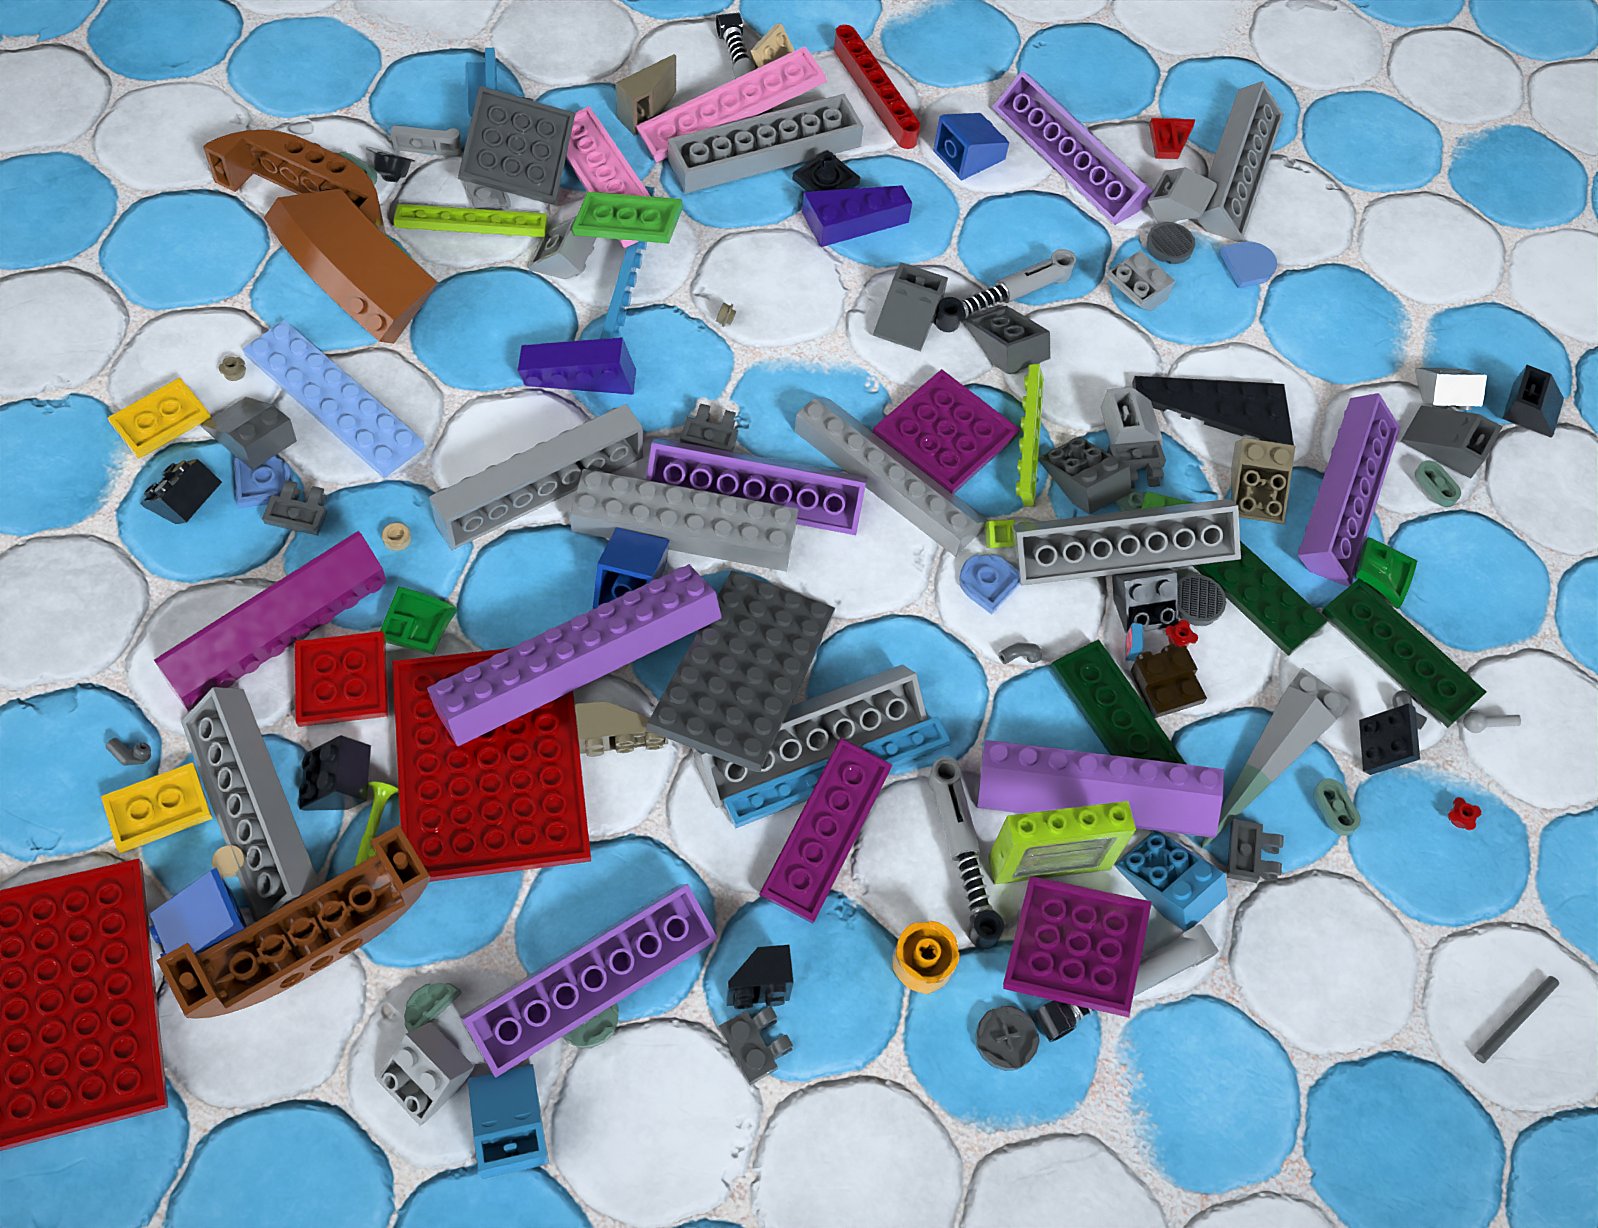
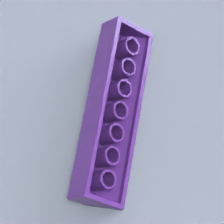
M1023 70L992 106L1011 127L1114 225L1138 213L1148 203L1154 190L1040 83Z
M1379 393L1350 398L1347 409L1344 412L1341 427L1338 430L1335 445L1331 451L1328 466L1325 468V475L1319 487L1315 505L1312 507L1309 523L1305 528L1302 544L1298 549L1299 559L1304 563L1309 572L1344 586L1352 584L1362 546L1368 533L1400 430V426Z
M656 438L651 443L646 480L799 509L798 525L856 535L867 477Z
M985 740L977 808L1024 814L1129 801L1136 828L1216 838L1223 800L1224 769Z
M680 884L464 1014L460 1019L496 1078L718 940V937L689 885Z

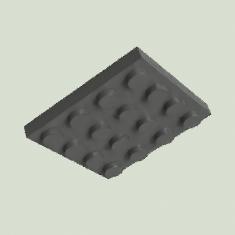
M479 86L458 179L555 205L576 113Z

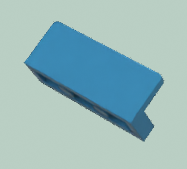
M495 47L485 48V62L468 63V114L470 117L473 114L479 86L497 90Z

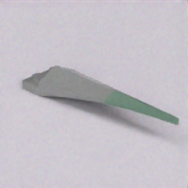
M1301 669L1283 693L1263 733L1221 807L1217 835L1334 724L1350 703V700L1306 669ZM1205 837L1201 843V848L1206 847L1214 838Z

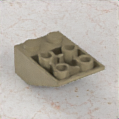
M675 54L616 82L617 119L633 135L638 134L637 125L660 115L675 95Z
M1242 438L1235 442L1231 467V500L1238 505L1239 518L1284 524L1296 446Z
M607 701L575 704L580 754L586 753V756L595 757L603 755L604 751L616 750V753H629L637 747H646V750H657L663 748L664 744H668L669 739L646 731L647 722L650 717Z

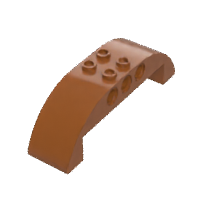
M274 130L235 132L216 138L203 146L215 183L236 192L253 174L296 194L342 188L368 218L386 234L377 190L372 180L360 167L336 152L333 153L317 143H312L296 135Z
M400 825L370 841L376 854L373 857L202 953L197 954L191 945L186 943L157 959L156 961L185 1017L192 1019L211 1018L239 1011L263 1002L350 954L395 923L419 899L431 879Z

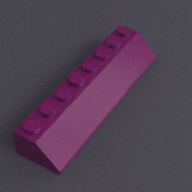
M357 531L154 659V662L168 686L184 707L190 711L213 687H231L236 680L247 673L254 672L268 659L279 656L284 652L285 648L295 643V641L305 639L310 632L321 625L328 624L345 609L354 607L362 598L370 593L379 591L387 583L383 568L363 535Z

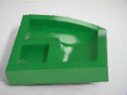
M1368 537L1362 546L1356 577L1373 586L1389 600L1394 608L1399 609L1412 582L1417 560Z
M398 586L380 631L384 632L386 643L434 655L457 609L455 606L437 598Z

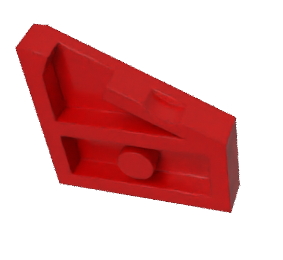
M1151 118L1149 127L1155 159H1179L1194 127L1195 119Z

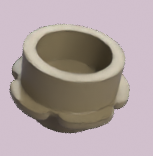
M724 302L716 318V322L722 324L721 327H724L726 323L731 325L736 310L732 309V303L731 305Z
M227 357L223 360V364L219 365V371L221 374H224L227 380L238 381L245 375V361L240 357Z

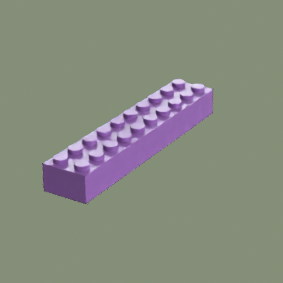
M688 564L659 579H654L640 588L629 591L608 603L601 604L585 614L576 616L568 622L548 629L546 632L523 641L513 648L495 654L491 658L477 665L470 666L460 673L440 680L427 688L437 715L456 745L460 746L721 619L716 592Z

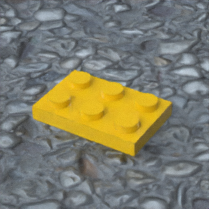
M180 377L107 417L111 426L138 459L211 418L208 410Z
M193 762L101 796L116 849L120 854L213 819L196 766Z

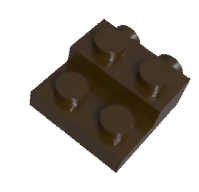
M1170 644L1164 647L1161 653L1152 655L1151 651H1147L1136 657L1130 672L1154 718L1203 704L1207 700L1195 675L1198 668L1186 645L1177 647L1176 644Z

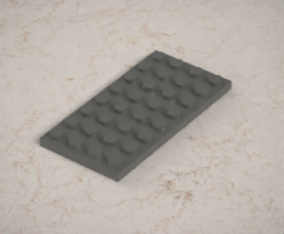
M731 571L717 596L722 618L698 630L647 722L646 731L760 773L834 616L835 607Z

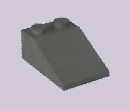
M1004 306L965 320V325L991 362L1007 374H1015L1019 370L1029 367V365L1040 364L1051 359L1050 331L1009 306Z
M244 397L201 424L206 432L251 470H254L297 442L289 417L274 405L249 397Z

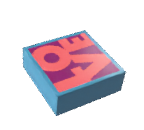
M1132 623L1126 634L1125 660L1135 662L1136 657L1143 650V626L1138 623Z

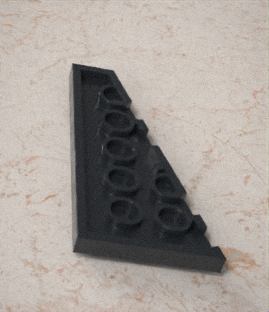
M1134 376L1132 381L1133 388L1151 400L1154 409L1163 412L1168 409L1180 413L1182 418L1190 420L1193 417L1204 421V425L1239 436L1247 434L1259 438L1261 441L1294 446L1284 384Z

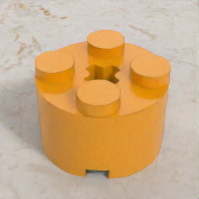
M936 921L916 922L905 928L898 939L893 953L892 968L898 979L909 989L923 994H930L945 986L959 961V950L955 935L945 925ZM928 954L930 958L924 959L923 956Z

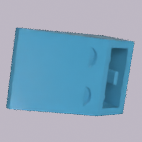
M1154 830L1115 864L1120 873L1146 900L1152 901L1151 905L1165 919L1185 932L1197 925L1228 897L1225 872L1159 831Z
M533 1064L509 1069L496 1078L492 1073L468 1078L473 1137L478 1172L481 1178L486 1179L549 1164Z

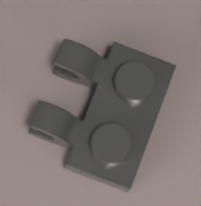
M700 403L696 417H687L680 436V442L733 452L738 438V430L734 429L736 412L725 410L721 425L708 422L711 406Z
M1159 440L1109 445L1107 453L1130 466L1132 489H1135L1134 481L1138 480L1136 470L1141 469L1147 470L1149 487L1160 486L1159 478L1164 477L1162 467H1164L1166 459Z
M286 480L280 497L271 495L262 517L264 524L318 536L327 515L326 507H324L327 495H323L324 488L313 486L307 503L297 501L301 493L299 489H296L297 482Z
M1233 819L1230 825L1227 878L1257 883L1261 876L1268 881H1277L1278 875L1281 876L1282 863L1261 860V849L1268 853L1278 854L1279 848H1283L1284 836L1264 833L1263 824Z
M771 1006L758 1013L752 1019L748 1011H745L719 1025V1030L749 1085L778 1070L774 1060L793 1050V1044L787 1034L775 1040L768 1047L759 1032L777 1023V1016Z

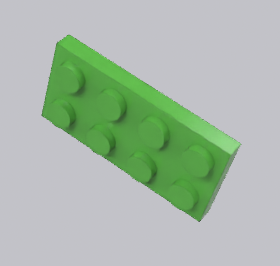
M587 192L572 226L574 236L669 244L683 209L682 199Z

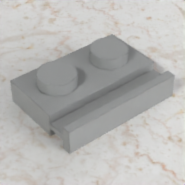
M464 181L474 209L500 210V207L503 206L511 207L507 192Z

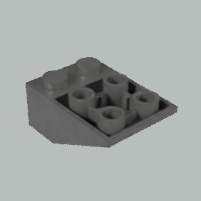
M900 262L873 336L921 352L936 317L939 302L944 298L948 277Z
M1421 406L1400 442L1471 479L1485 461L1503 426L1480 414Z
M1082 437L1074 438L1068 443L1038 457L1039 462L1069 500L1089 515L1132 493L1130 466Z

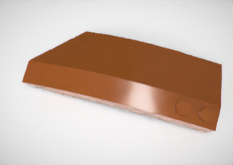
M344 189L278 197L264 216V219L284 248L303 270L379 342L394 344L439 282L369 219L343 191Z

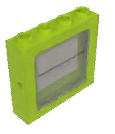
M1129 801L1008 815L988 855L994 885L1027 881L1030 876L1051 878L1110 870L1136 831Z

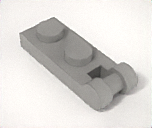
M392 125L390 133L394 150L445 156H459L462 154L460 132L455 128L442 131Z

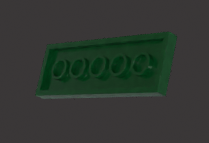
M1241 541V559L1192 565L1201 575L1217 582L1223 589L1226 598L1288 656L1320 631L1328 622Z
M1361 579L1356 580L1326 605L1321 612L1447 728L1487 692Z
M1099 639L1052 662L1050 668L1110 755L1186 764Z

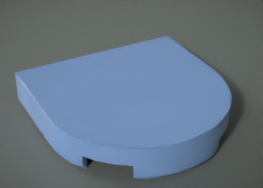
M1241 242L1222 246L1219 251L1239 288L1267 282L1277 268V259L1274 253L1260 243Z
M276 455L254 470H251L237 457L234 458L236 498L239 508L267 505L271 495L280 497L286 480L294 481L289 464L277 458Z
M978 554L971 556L963 564L960 572L961 578L959 577L963 592L991 615L1020 585L1018 569L995 554H991V556H979Z

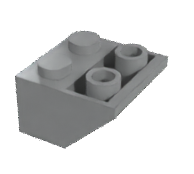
M1186 167L1164 171L1148 203L1158 224L1163 222L1174 223L1185 219H1197L1202 217L1217 188V184Z
M1141 250L1105 273V277L1135 304L1150 312L1168 300L1175 283L1172 277Z
M1133 387L1107 389L1100 408L1111 445L1159 440L1162 446L1164 442L1151 400Z
M429 1022L405 1034L376 1080L421 1126L460 1090L475 1066L432 1022Z

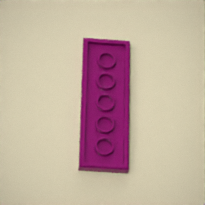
M840 737L759 896L813 924L893 765Z

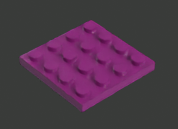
M943 369L937 372L873 427V433L951 494H955L1010 444L1020 432L1017 426Z
M1030 876L1003 982V989L1129 1018L1152 901Z

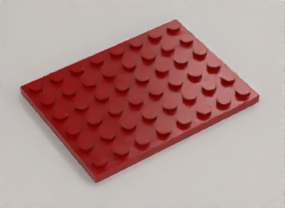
M510 648L392 661L400 826L430 875L431 879L429 882L591 862L573 691L460 746L456 745L437 715L427 688L440 680L447 679L470 666L477 665L495 654L502 653Z
M138 858L0 890V1151L169 1108L143 864Z

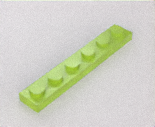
M397 204L394 216L395 228L545 237L548 222L547 213Z
M1040 364L1029 365V373L1024 377V386L1027 391V396H1023L1025 417H1021V429L1024 432V437L1019 439L1022 459H1018L1017 467L1020 481H1016L1017 497H1021L1024 507L1035 506L1044 378Z

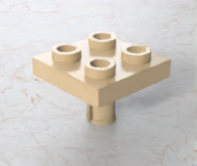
M782 23L775 24L750 50L752 54L751 60L756 68H760L795 51Z

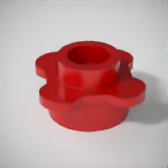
M1180 620L1177 625H1169L1165 629L1169 643L1176 644L1177 647L1185 645L1187 647L1190 643L1195 644L1198 641V635L1193 633L1189 627L1190 623L1186 620Z
M1461 797L1456 798L1453 801L1454 807L1448 813L1449 820L1458 828H1465L1469 831L1476 828L1475 821L1482 813L1481 809L1476 805L1472 806L1466 803Z

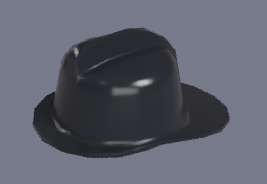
M366 147L367 150L374 153L376 172L381 174L382 178L388 182H398L400 178L406 177L411 162H415L413 159L401 157L387 151Z

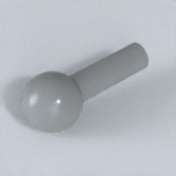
M1472 711L1465 715L1463 724L1468 731L1481 733L1486 727L1520 726L1521 718L1520 715L1484 716L1481 712Z

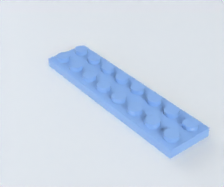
M285 320L243 348L244 355L384 479L425 448L424 441Z

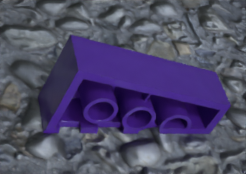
M903 185L804 192L802 214L820 247L909 223L913 202Z
M623 337L521 346L518 372L525 386L634 394L636 368Z

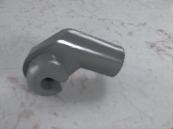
M1017 642L998 652L999 659L1003 664H1007L1020 656H1026L1029 663H1036L1042 659L1041 648L1034 643Z
M1400 690L1392 698L1394 708L1408 703L1413 705L1410 694L1407 691ZM1416 712L1417 729L1421 730L1427 717Z
M113 738L106 744V749L124 766L144 764L151 758V748L146 743H140V746L136 744L134 748H127L118 738Z

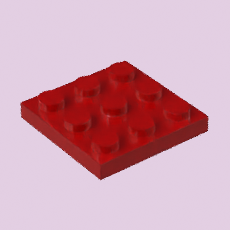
M383 631L295 641V716L298 727L388 717L386 636Z

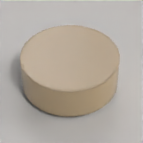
M395 522L383 529L382 539L384 545L389 550L401 551L409 546L411 534L405 524Z
M233 845L223 846L214 853L212 866L217 868L223 877H234L239 870L235 856L240 868L244 865L245 857L238 847Z

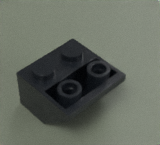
M1526 365L1513 383L1502 419L1552 438L1564 401V397L1552 374Z
M198 459L183 460L178 464L172 463L162 472L164 476L158 484L156 482L146 489L144 492L146 497L140 504L174 524L187 523L219 487L222 481Z
M1170 568L1112 575L1113 600L1126 634L1132 623L1142 624L1143 631L1166 628L1169 625L1175 626L1179 623L1177 572Z
M340 735L305 753L302 761L303 777L299 789V809L304 811L349 810L366 802L371 745Z
M790 945L757 947L728 981L727 1006H734L735 1009H748L753 1007V1004L766 1003V1006L775 1007L783 1005L785 1001H789L794 983Z

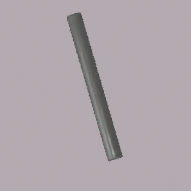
M1549 976L1474 1054L1475 1058L1479 1062L1485 1063L1559 986V981L1555 977Z

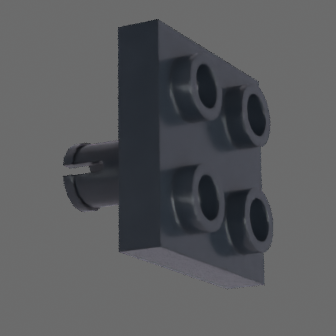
M828 150L794 171L792 179L807 192L853 189L860 184V176Z
M1408 703L1359 720L1363 772L1372 775L1421 760L1416 708Z

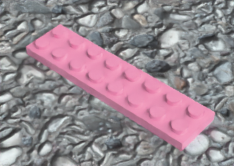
M804 46L637 125L636 128L657 163L668 157L669 138L754 117L826 83V75Z
M588 106L575 112L566 160L587 192L651 197L591 107ZM618 239L624 248L638 242Z

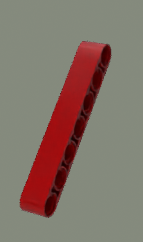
M847 24L838 26L834 41L836 55L896 143L904 149L914 148L918 141L919 120L855 28Z

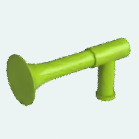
M382 782L368 783L373 789L374 800L354 867L376 855L370 841L376 837L387 800L392 794L399 793L398 788Z

